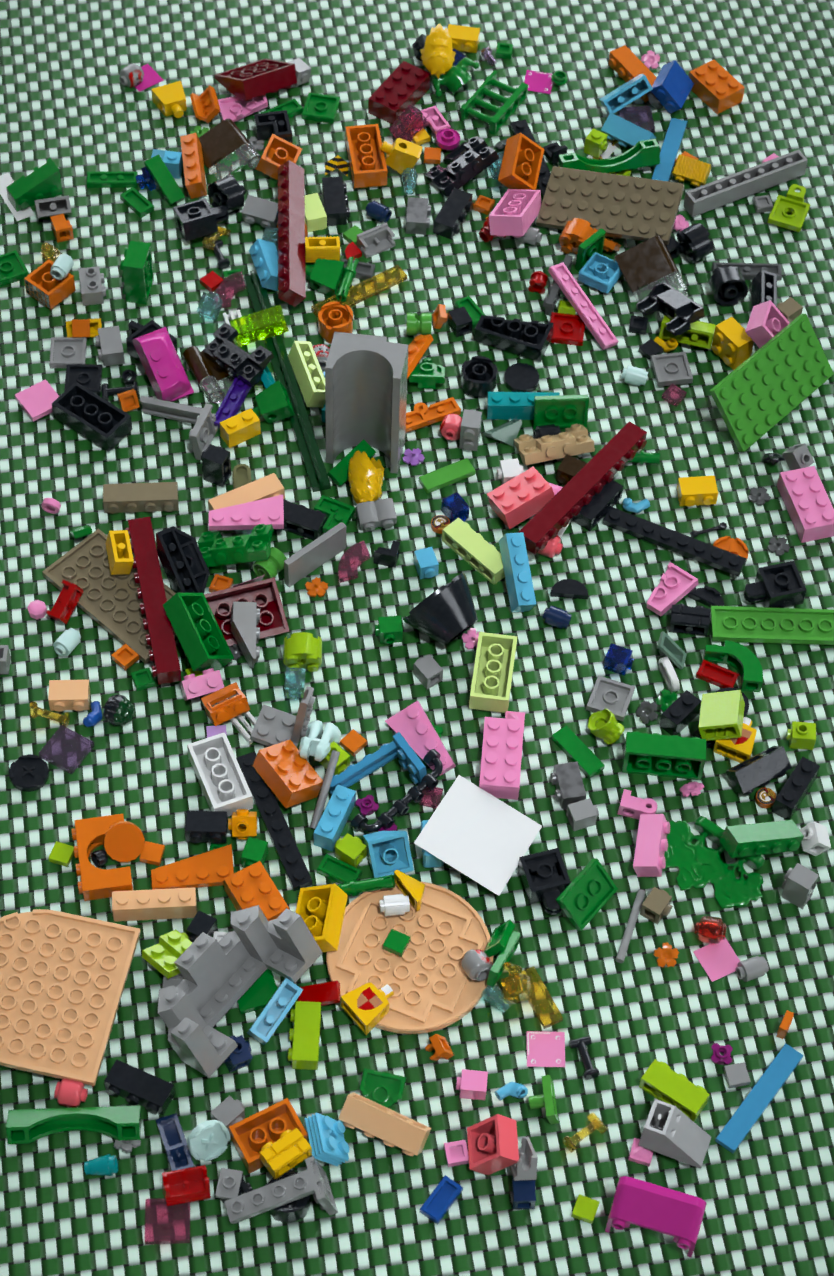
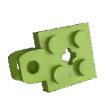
M792 184L788 190L787 197L778 195L768 218V223L800 232L810 209V204L804 202L806 188Z

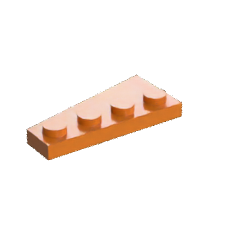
M232 844L152 869V890L224 885V878L234 874Z

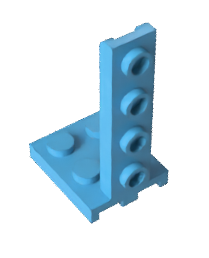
M400 732L393 736L391 743L382 745L378 751L366 755L363 760L357 764L350 765L339 775H334L329 792L332 795L337 784L346 788L350 787L397 757L401 767L410 772L409 776L414 784H419L427 774L426 767Z

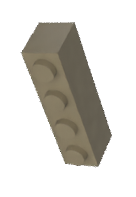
M178 482L103 484L104 513L179 511Z

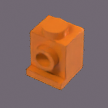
M64 214L50 217L57 243L74 239L72 225L69 220L65 219Z

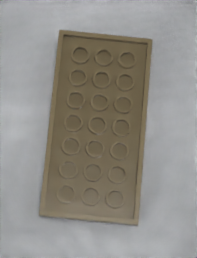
M553 166L536 224L539 227L563 230L568 220L572 221L573 218H580L591 223L590 227L593 230L594 228L597 231L601 228L606 231L605 236L646 241L660 235L663 242L668 245L682 198L684 184Z
M97 529L43 570V577L60 591L64 587L61 583L62 580L76 584L84 590L77 606L121 644H127L139 655V659L147 664L150 661L148 650H152L151 645L147 646L145 634L149 633L148 630H144L142 619L146 617L145 614L141 615L140 603H143V601L138 599L137 588H140V586L135 584L134 573L137 570L132 568L130 574L111 575L105 545L107 535L100 529ZM164 584L168 601L176 593ZM172 626L173 634H174V639L177 640L178 637H177V635L175 634L174 628H173V626Z

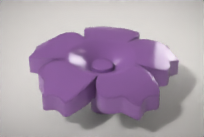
M408 448L405 450L402 459L406 464L411 463V466H417L419 462L424 461L425 457L421 454L419 448L412 451Z

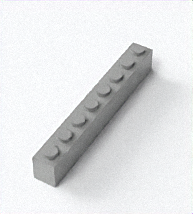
M798 149L687 191L683 207L691 217L805 175L808 160Z

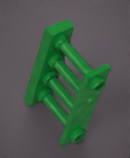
M494 70L491 75L486 77L485 82L466 104L461 106V121H465L471 115L487 122L489 133L495 135L527 98L528 84L522 82L519 87H511L498 81L497 71ZM495 86L512 95L507 98L491 91V89ZM488 96L504 103V105L497 107L483 101V98ZM478 105L496 114L489 117L474 109Z

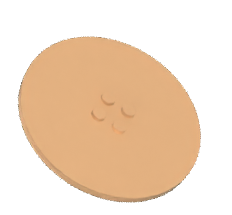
M422 882L425 884L420 910L416 912L410 904V912H405V915L385 916L384 912L380 913L379 900H383V896L403 894L396 884L395 888L365 892L345 908L338 950L326 952L328 975L330 981L338 980L340 982V1000L344 994L368 982L373 983L378 990L386 984L392 988L394 995L387 999L389 1002V1012L375 1026L376 1028L399 1034H422L443 1029L467 1015L477 1005L488 987L486 984L488 978L483 981L471 980L461 965L467 951L472 949L485 951L491 938L488 929L477 911L466 900L444 887ZM391 929L411 937L402 957L383 949V944ZM491 956L489 959L493 966V956Z

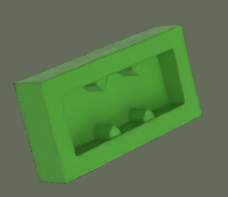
M550 1075L541 1076L543 1094L529 1096L530 1109L545 1107L546 1117L550 1125L557 1124L559 1121L554 1082Z

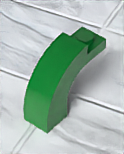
M725 640L724 646H705L703 660L711 663L727 664L735 668L741 677V691H761L763 670L758 658L752 651L739 643Z

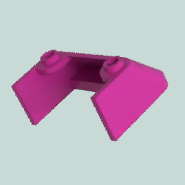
M621 1176L618 1180L605 1232L609 1233L611 1226L618 1230H624V1228L630 1227V1224L674 1236L673 1240L677 1243V1246L681 1249L689 1250L687 1256L692 1257L704 1216L706 1202L696 1196L632 1177Z

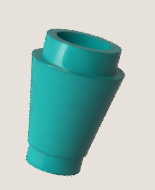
M111 1154L85 1161V1174L112 1176L113 1173H118L116 1155L111 1156Z

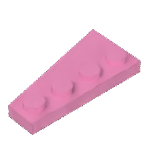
M283 495L209 511V531L253 530L254 526L259 524H272L273 529H284Z
M419 701L414 702L385 720L396 733L400 732L413 751L423 761L425 755L431 749H435L441 755L440 761L442 762L443 769L440 776L456 767ZM434 765L429 766L432 770L435 769Z

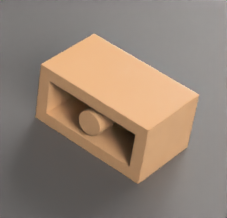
M49 680L48 701L50 711L90 710L89 680Z

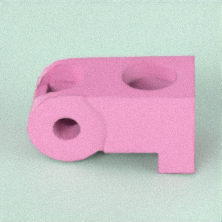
M624 789L617 815L639 820L640 814H656V801L651 798L642 799L631 796L632 791Z

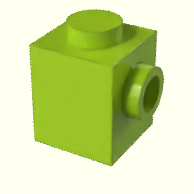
M593 128L585 138L584 153L598 159L608 147V135Z
M792 721L791 728L787 729L786 732L789 748L813 750L816 742V723Z
M333 741L330 743V752L319 763L327 769L332 750L340 752L334 775H339L350 766V755Z
M349 833L343 838H339L335 843V857L349 865L357 867L367 856V846L363 844L360 838Z

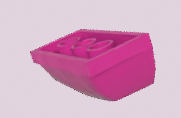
M166 327L132 340L157 399L173 402L194 393Z

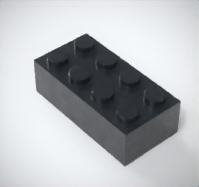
M74 382L52 403L55 419L108 452L132 430L131 415L77 382Z

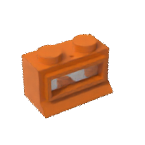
M236 682L201 698L206 714L214 726L250 710L246 696Z

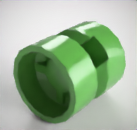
M407 313L406 335L416 336L418 333L422 335L431 334L432 314L422 313L418 316L417 313Z
M271 547L269 559L256 561L252 568L258 577L265 575L262 580L273 578L284 569V561L287 558L279 549Z

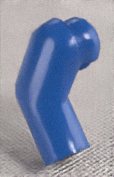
M93 701L90 704L92 712L83 719V724L86 727L94 726L102 720L99 701Z

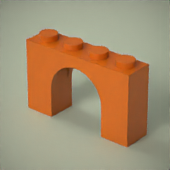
M123 814L74 820L75 828H72L73 841L77 840V846H73L75 858H79V863L76 864L77 876H81V881L78 882L79 894H83L84 901L110 898L114 891H133L130 866L100 869L93 866L89 861L93 850L104 845V836L107 830L113 824L124 821Z

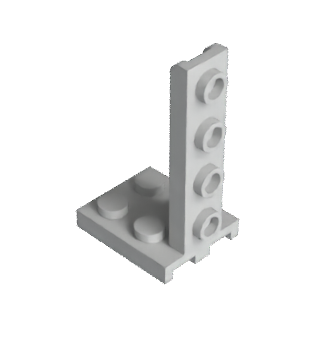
M141 396L140 403L142 404L144 414L195 424L194 428L189 432V439L192 443L195 459L201 460L202 452L207 450L218 431V426L214 425L216 416L211 413L213 405L206 403L204 408H198Z
M306 687L297 716L263 704L250 740L268 747L291 740L297 747L301 737H305L316 698L313 696L314 688Z
M314 1156L305 1159L307 1170L224 1201L229 1220L232 1224L313 1194L315 1202L319 1203L321 1209L326 1210L330 1216L338 1213L327 1174Z

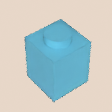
M428 547L414 551V564L420 579L437 576L439 563L433 548Z

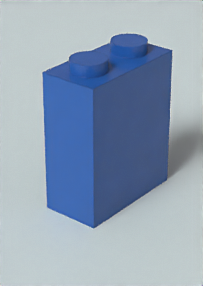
M674 60L663 65L652 85L653 90L651 92L670 114L682 108L694 83L677 61Z

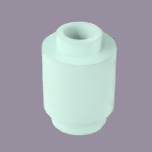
M60 254L57 257L50 271L53 278L62 280L68 275L74 266L71 256Z
M628 365L627 369L623 368L621 378L624 379V383L645 386L648 372L642 368Z
M73 628L65 630L53 643L55 652L60 656H68L80 643L81 635Z

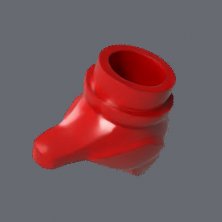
M486 217V221L481 231H479V236L484 242H489L497 236L490 235L489 217Z

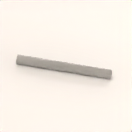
M332 750L310 828L316 829L321 819L340 755L338 751Z
M639 889L628 919L616 957V962L618 963L624 962L646 894L642 889Z

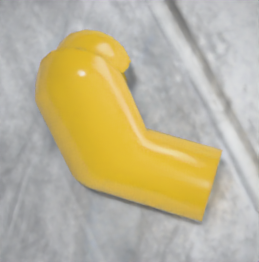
M658 336L654 339L657 344L664 348V352L675 350L678 346L675 338L664 341Z

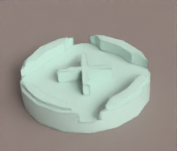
M205 1121L195 1127L188 1136V1150L196 1160H213L227 1149L228 1140L230 1142L231 1139L230 1132L221 1121Z

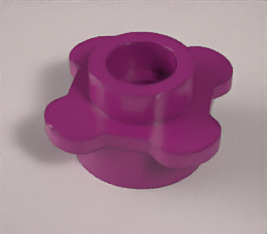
M372 795L356 800V806L359 807V811L363 815H372L379 809V805L375 803L374 796Z
M714 1043L711 1047L713 1050L711 1061L719 1065L731 1064L732 1058L730 1056L733 1048L728 1044L722 1046Z

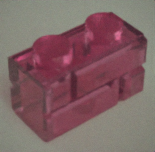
M410 104L388 129L395 139L401 138L411 142L415 134L423 129L424 124L428 120L418 108Z

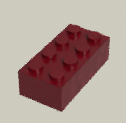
M403 61L368 98V113L396 126L430 89L431 73Z

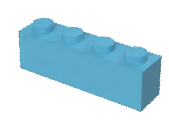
M506 533L499 540L511 612L530 611L536 605L524 533Z

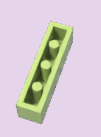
M294 341L288 357L307 407H324L325 378L311 341Z
M458 517L442 529V541L489 582L495 585L505 577L501 553L497 551L494 545L484 540L480 533H476L467 522H463Z

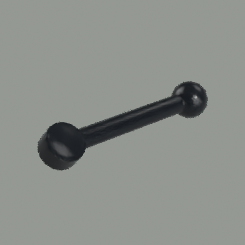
M722 522L716 527L700 531L693 530L691 536L695 538L700 534L718 529L726 530L727 524Z

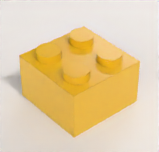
M730 317L715 326L711 349L727 366L735 370L751 356L754 341L747 335L746 329L733 317Z

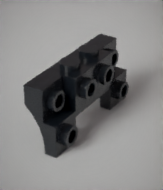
M478 136L471 138L464 145L467 152L446 168L437 165L425 174L426 178L444 196L449 197L454 188H461L499 159L496 150L487 146L482 138Z
M664 281L656 284L647 297L636 303V309L646 316L659 311L671 319L670 322L666 323V330L675 336L682 335L684 332L691 330L690 323L705 317L702 306Z
M224 323L213 333L215 339L203 349V352L219 369H225L231 377L235 376L253 388L260 381L265 367L274 356L261 345L254 352L248 354L232 343L238 335L237 330Z

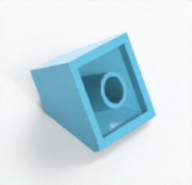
M153 149L151 158L160 155L173 178L180 179L183 169L182 152Z
M379 831L363 835L364 844L367 846V858L374 878L394 875L396 870L403 873L414 871L407 831Z

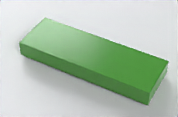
M468 458L420 476L419 482L428 494L476 474V470Z

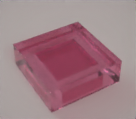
M672 384L662 394V399L676 407L686 397L687 392Z
M428 787L422 791L424 797L419 805L437 808L441 803L443 788L435 787L432 790Z

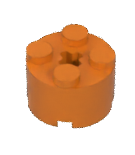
M573 218L572 221L568 220L559 237L562 252L577 254L578 246L596 233V228L593 230L590 227L591 223L584 219Z
M336 301L324 304L320 312H318V332L327 343H332L334 332H353V311L348 305L345 304L344 306Z

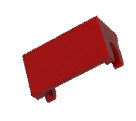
M62 580L61 583L64 587L52 610H47L46 614L50 618L67 625L84 590L76 584Z
M206 1165L162 1173L163 1194L167 1206L211 1198Z

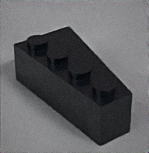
M481 315L475 328V341L541 362L553 336L554 323L547 322V324H543L533 320L531 322H523L521 319L505 320L504 317Z

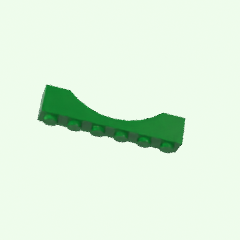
M655 138L639 141L628 151L608 159H590L575 152L559 155V167L601 173L621 172L627 169L635 170L639 167H652L660 164V146Z
M140 1106L8 1110L6 1124L8 1144H30L50 1134L73 1130L98 1132L118 1141L140 1140L141 1108Z

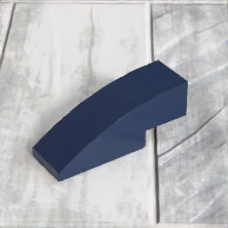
M177 1113L156 1119L171 1171L194 1167Z

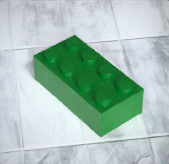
M176 593L163 604L166 615L174 628V632L193 671H204L210 668L217 671L234 659L203 593Z
M638 731L627 732L623 750L622 773L701 780L706 760V739L680 737L678 735L667 736L658 733L647 734Z

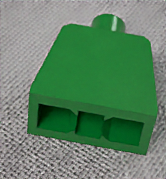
M318 258L315 261L314 267L305 265L306 276L310 277L309 286L314 290L335 298L343 275L344 262Z
M279 380L255 397L258 406L252 410L258 418L262 416L267 423H273L295 415L287 390Z

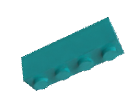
M488 392L487 419L533 420L534 396L560 395V393Z

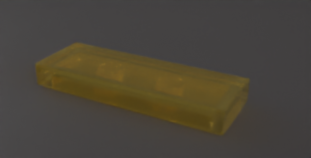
M534 966L515 974L519 986L544 1029L563 1021V1016Z

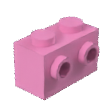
M213 668L202 671L203 675L195 677V673L184 676V680L179 683L184 700L188 701L224 688L220 671H214Z

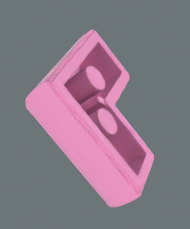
M436 106L406 115V122L410 131L429 126L436 136L440 130L450 129V125Z

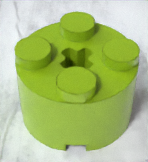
M297 632L291 634V638L287 639V636L284 638L283 663L288 667V671L298 672L299 669H307L310 672H315L319 670V666L322 664L321 637L318 636L317 639L313 637L312 633Z

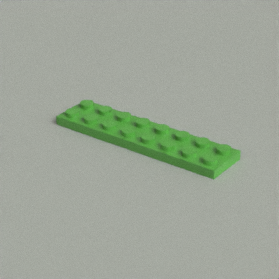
M710 607L712 641L725 642V640L750 643L834 645V610Z

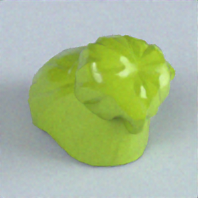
M606 708L594 712L588 720L589 731L596 737L603 739L604 743L608 745L616 742L625 730L621 723H617L614 714Z

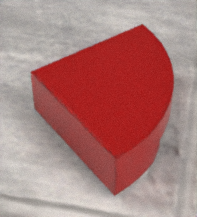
M351 242L346 247L345 259L354 257L353 260H355V258L362 257V251L354 242Z

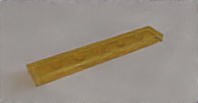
M396 265L350 287L345 302H341L342 296L338 301L336 295L311 306V311L318 318V312H320L321 307L326 303L334 301L340 302L341 305L345 306L346 304L352 307L407 280V274L399 265Z

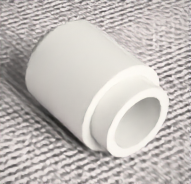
M408 895L383 896V900H379L380 913L384 912L385 916L405 915V912H410Z

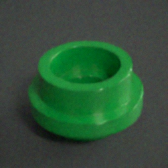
M556 71L552 75L551 80L554 84L562 86L567 83V75L563 71Z

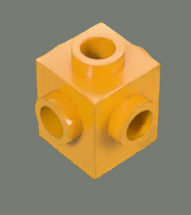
M238 809L236 812H233L232 818H228V830H232V837L248 839V837L257 836V812H248V809Z

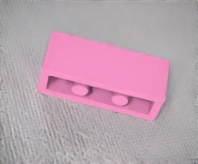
M640 814L633 868L638 877H661L662 869H665L666 860L664 853L668 850L666 838L667 834L670 833V823L667 822L664 814Z

